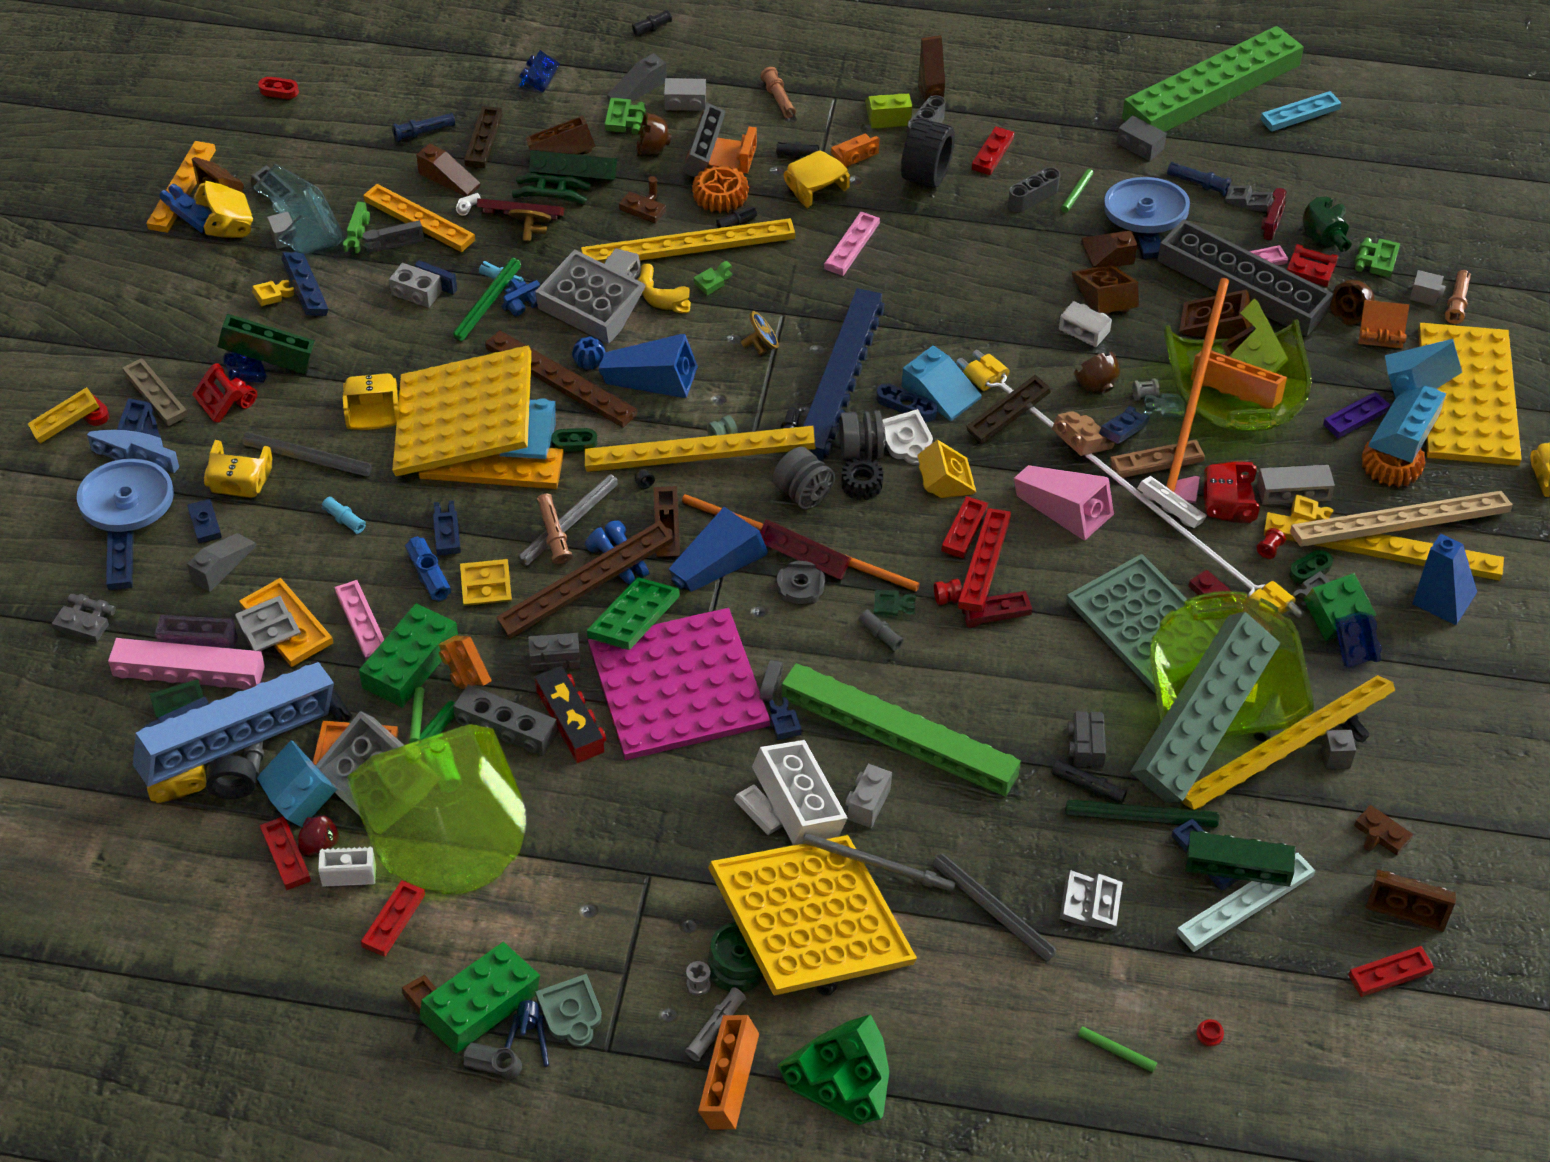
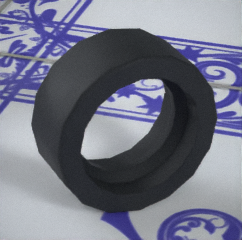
M218 757L207 766L206 788L211 794L219 798H244L255 789L256 767L251 761L243 757ZM228 775L241 777V779L228 780L221 777Z

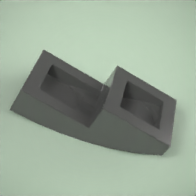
M1251 185L1230 186L1225 200L1227 203L1240 208L1267 212L1269 204L1272 205L1273 192H1252Z

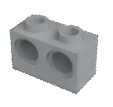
M402 263L389 278L391 295L430 308L442 292L440 275Z

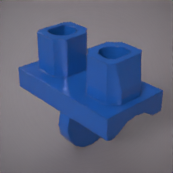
M509 280V288L505 289L506 295L503 297L504 304L501 305L503 310H510L517 317L525 312L526 307L523 302L528 301L532 308L537 307L535 291L540 287L539 282L536 280L526 285L525 281Z

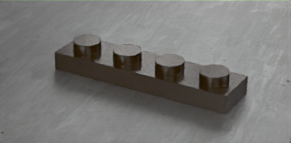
M482 106L464 159L465 166L475 168L486 167L503 115L502 108Z
M1035 374L966 426L967 431L978 442L983 444L1051 393L1050 387Z

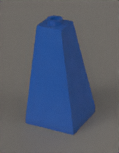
M685 334L605 352L602 361L599 363V373L608 385L687 398L698 368Z
M723 507L669 568L672 576L671 581L678 588L682 589L684 587L692 592L766 556L768 551L760 531L726 507Z
M1440 533L1430 548L1412 604L1457 625L1476 596L1477 589L1464 545Z

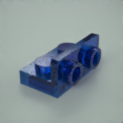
M229 351L224 354L223 362L227 367L230 381L239 378L242 381L264 383L267 376L261 360Z
M1360 611L1335 619L1344 666L1351 667L1368 661H1381L1380 654L1382 648L1376 634L1377 622L1372 614Z

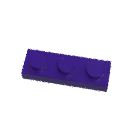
M1373 392L1324 418L1323 425L1334 436L1340 438L1387 413L1391 405L1377 392Z

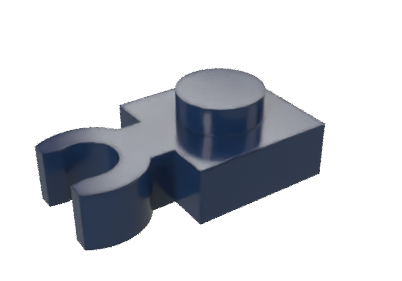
M782 697V706H776L774 701L770 700V712L772 713L770 721L777 740L801 735V726L795 709L788 711V699Z

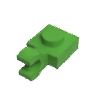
M724 261L718 266L716 271L709 268L694 277V284L706 295H709L723 287L724 280L732 276V273L729 271L732 265Z

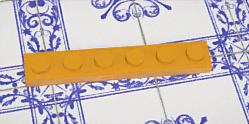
M195 141L169 186L175 184L190 196L197 184L192 158L197 157L210 161L216 151L215 144ZM160 199L147 221V227L149 230L168 233L178 215Z
M379 184L373 186L363 195L364 202L404 223L420 220L423 233L460 252H463L475 241V234Z

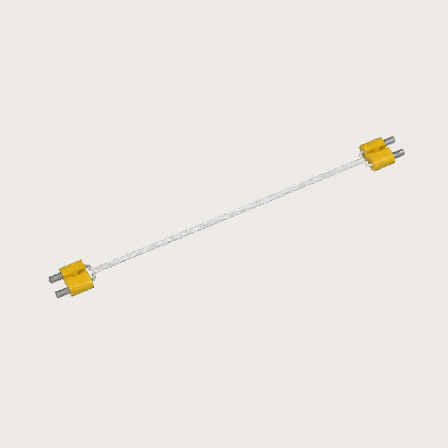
M975 350L972 355L977 360L971 363H967L962 358L957 360L956 364L964 369L963 373L982 391L996 386L1001 387L1008 394L1014 391L1004 383L1010 370L991 354L984 355L979 350ZM1035 407L1029 409L1030 412L1050 428L1053 427L1054 423ZM1092 453L1085 455L1249 587L1251 591L1248 594L1249 598L1246 601V605L1267 622L1274 621L1282 628H1285L1288 625V621L1281 616L1289 610L1298 618L1303 616L1304 611L1294 604L1296 599L1276 582L1271 581L1266 585H1254Z

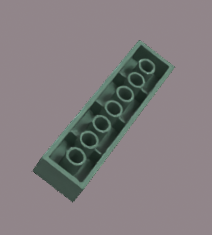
M1246 612L1229 615L1130 772L1165 803L1183 801L1280 642Z

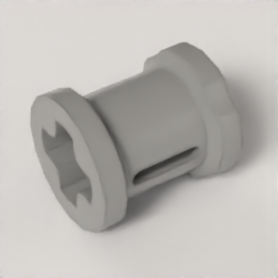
M1154 378L1148 382L1133 381L1132 392L1135 401L1145 397L1159 398L1158 380Z
M701 961L689 964L686 969V986L689 993L695 996L706 994L711 986L709 966Z

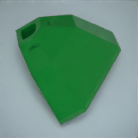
M871 1014L847 1021L819 1035L777 1065L790 1090L857 1125L876 1121L883 1117L889 1066L883 1037Z

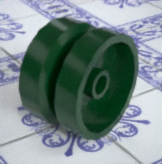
M737 923L725 924L716 930L711 939L707 965L710 968V979L718 987L730 992L731 988H737L741 992L752 990L760 984L764 976Z

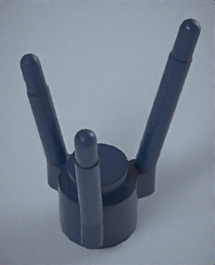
M530 1000L521 1001L518 1004L517 1014L513 1015V1023L504 1048H511L518 1025L521 1027L520 1035L522 1036L525 1035L526 1029H532L537 1025L543 1065L548 1067V1053L543 1028L544 1016L539 1014L540 1007L538 1003Z

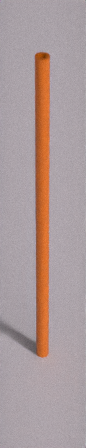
M1221 278L1166 485L1173 492H1175L1229 280L1226 278Z
M686 494L682 498V503L715 516L722 509ZM736 514L761 531L763 523ZM851 557L849 567L915 592L919 588L920 583Z

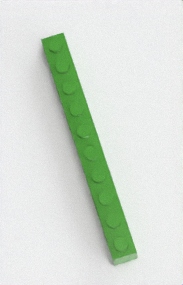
M796 663L782 683V697H786L788 702L1002 796H1007L1019 775L1021 760L1013 755L993 749L988 744H982L970 739L967 735L947 729L944 725L931 722L921 715L910 713L898 705H892L880 700L877 696L864 693L854 686L841 683L831 676H825L814 671L810 667Z

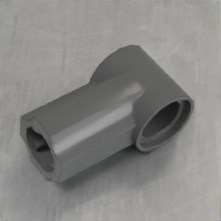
M472 1042L466 1047L463 1065L467 1068L498 1074L505 1079L516 1078L522 1070L521 1060L509 1048L499 1049ZM512 1058L509 1067L501 1068L502 1063L506 1059Z

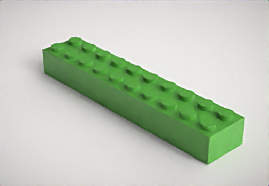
M1275 26L1126 98L1122 118L1127 121L1130 117L1135 116L1166 132L1300 66L1304 46L1281 28Z

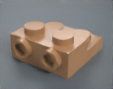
M1074 411L1058 414L1052 430L1080 456L1113 449L1115 442L1099 434L1101 428L1091 417L1087 415L1080 416Z

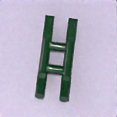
M529 172L525 173V175L516 176L517 184L536 182V187L524 186L520 189L512 190L513 198L528 196L561 198L585 205L587 197L565 188L568 185L588 191L591 183L571 175L560 176ZM555 183L558 186L557 189H546L545 184Z

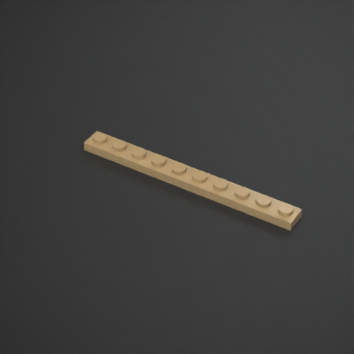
M1502 491L1292 524L1290 533L1299 546L1302 547L1511 512L1513 504Z

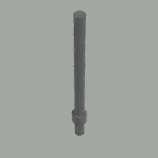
M808 833L805 834L803 840L805 844L922 882L921 885L929 888L935 886L953 892L955 882L938 877L934 872L928 870L923 872Z

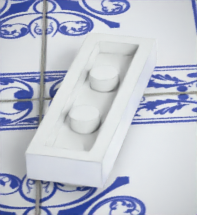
M1151 476L1142 480L1137 488L1143 492L1147 499L1154 500L1162 505L1161 507L1164 511L1179 517L1180 521L1186 526L1195 528L1203 523L1207 516Z

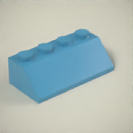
M1422 386L1398 395L1369 442L1368 447L1412 463L1440 415L1446 393L1433 387Z

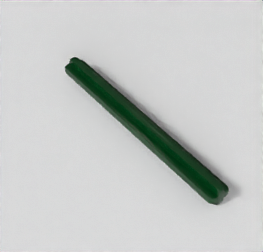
M1067 800L1066 814L1173 824H1184L1193 818L1199 826L1217 827L1220 820L1219 813L1212 811Z

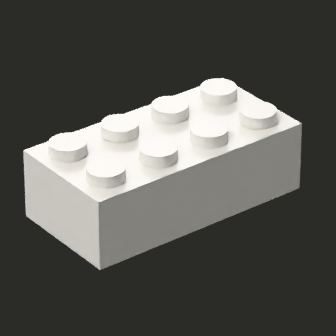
M801 740L760 747L752 768L792 844H804L803 840L806 833L823 839L839 837L847 816L806 741Z

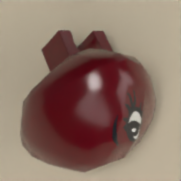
M324 815L312 819L307 817L298 835V849L300 853L304 856L319 855L322 848L324 850L333 848L340 838L338 829L333 821Z

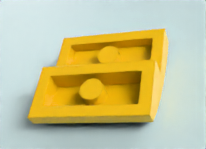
M508 559L460 564L464 606L512 601Z

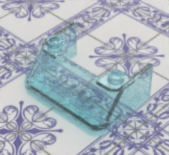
M274 164L253 187L254 190L271 199L272 207L276 212L280 214L288 211L292 223L278 239L292 247L296 252L309 254L339 245L345 239L324 194L316 186Z

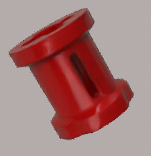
M1269 528L1265 533L1264 540L1257 544L1259 555L1267 559H1273L1277 555L1279 546H1282L1286 541L1284 533L1276 528Z

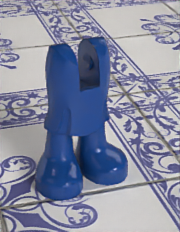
M611 521L606 524L605 532L601 527L597 528L586 539L585 547L592 553L599 552L600 550L605 553L614 548L611 542H615L616 545L621 544L627 540L624 524L621 521ZM642 560L619 574L625 583L631 585L635 580L632 573L633 570L640 578L648 576L649 570Z

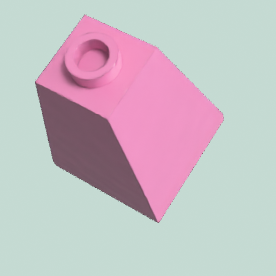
M1029 465L1014 477L1017 497L1083 540L1090 537L1114 515L1109 478Z

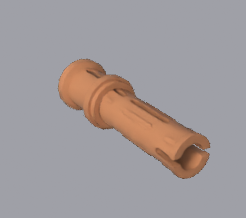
M775 67L765 68L761 72L760 78L766 83L767 91L773 94L784 117H793L792 113L795 115L796 110L783 89L784 82L778 77L777 69Z
M1467 270L1457 272L1453 296L1448 299L1445 319L1451 324L1462 323L1465 318L1464 310L1468 305L1466 295L1471 274Z
M542 494L538 496L537 502L548 534L546 543L550 546L553 554L552 562L554 564H563L570 561L573 555L567 547V536L560 528L551 494Z

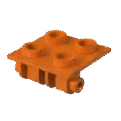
M1364 300L1358 344L1403 348V343L1406 342L1405 330L1409 304Z

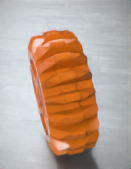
M712 165L711 169L705 168L704 172L699 171L698 176H695L692 192L694 201H697L698 206H703L704 210L710 209L711 213L714 211H719V213L726 211L729 213L730 209L736 210L738 206L742 207L743 203L746 202L749 186L747 177H744L743 172H738L737 168L731 169L730 166L722 167L720 165V167H715Z
M1369 442L1365 445L1362 453V467L1365 468L1366 474L1371 475L1372 480L1378 479L1379 484L1384 482L1389 487L1395 484L1399 488L1401 484L1408 486L1410 482L1415 483L1417 478L1422 475L1425 466V452L1421 451V448L1411 463L1368 447Z

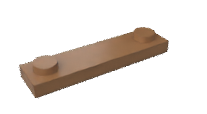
M1197 440L1187 441L1181 466L1204 461L1205 455ZM1177 444L1110 457V464L1114 472L1122 478L1169 469L1172 466Z

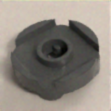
M794 561L789 563L788 567L784 570L782 568L777 575V589L781 594V599L784 602L796 604L816 603L824 591V573L822 571L820 573L815 568L816 565L811 562ZM799 580H803L805 584L799 585L796 583H798Z

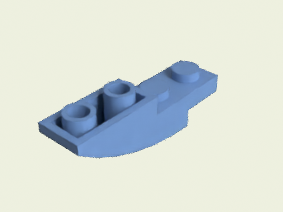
M127 430L91 431L87 434L92 451L111 457L115 461L122 459L147 460L172 473H175L179 468L176 452L164 448L159 437Z

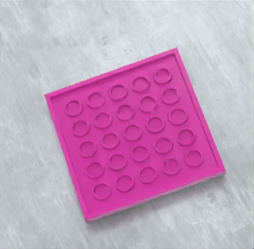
M729 608L654 624L630 650L588 639V646L625 760L770 726L769 715L763 699H760L758 685Z

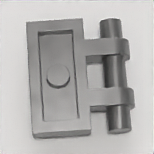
M70 594L68 603L75 605L73 608L63 606L52 622L53 629L98 642L109 625L104 615L113 616L116 607L108 605L107 601L91 600L83 594ZM86 608L94 610L92 614L84 611Z

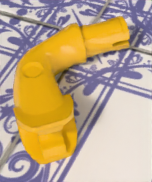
M643 264L640 277L637 280L645 284L642 295L646 302L655 308L673 310L678 313H689L691 302L688 300L690 289L685 286L675 289L653 288L654 268L650 264Z

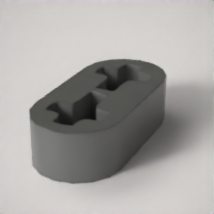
M769 661L760 691V699H763V701H774L782 676L783 662Z

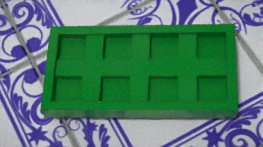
M637 577L587 629L588 638L630 650L680 597L679 588Z

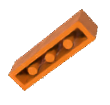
M1211 351L1202 386H1210L1218 389L1223 394H1232L1238 396L1240 400L1257 403L1265 409H1273L1282 402L1287 377ZM1201 352L1195 355L1190 380L1194 381Z
M723 1015L698 1109L699 1114L709 1129H736L759 1037V1032L748 1015Z

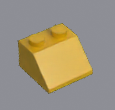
M936 440L917 454L919 469L924 480L923 486L929 493H933L940 498L973 495L976 493L967 457L939 440Z

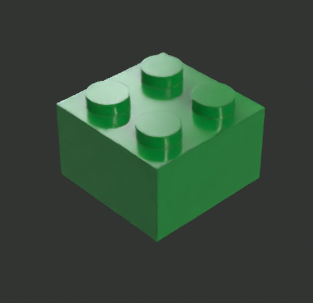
M1355 573L1314 587L1304 598L1325 641L1363 628L1376 616Z

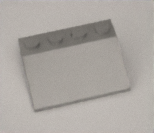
M574 249L535 293L538 309L610 344L624 327L645 289V284Z
M361 711L316 765L337 788L335 793L379 834H382L423 801L441 780L439 776L374 717Z

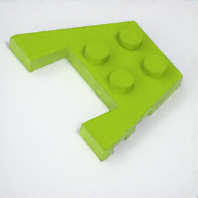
M1254 298L1240 314L1256 329L1229 357L1276 373L1288 361V358L1258 301Z

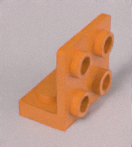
M749 126L746 135L743 134L741 141L717 138L708 168H712V165L715 167H720V165L722 167L730 166L731 169L737 168L738 172L748 174L757 147V127Z

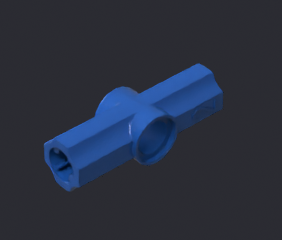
M418 536L411 538L405 544V549L418 572L420 582L425 585L432 600L439 602L446 599L451 593V588L438 565L437 557L432 554L424 538H419Z

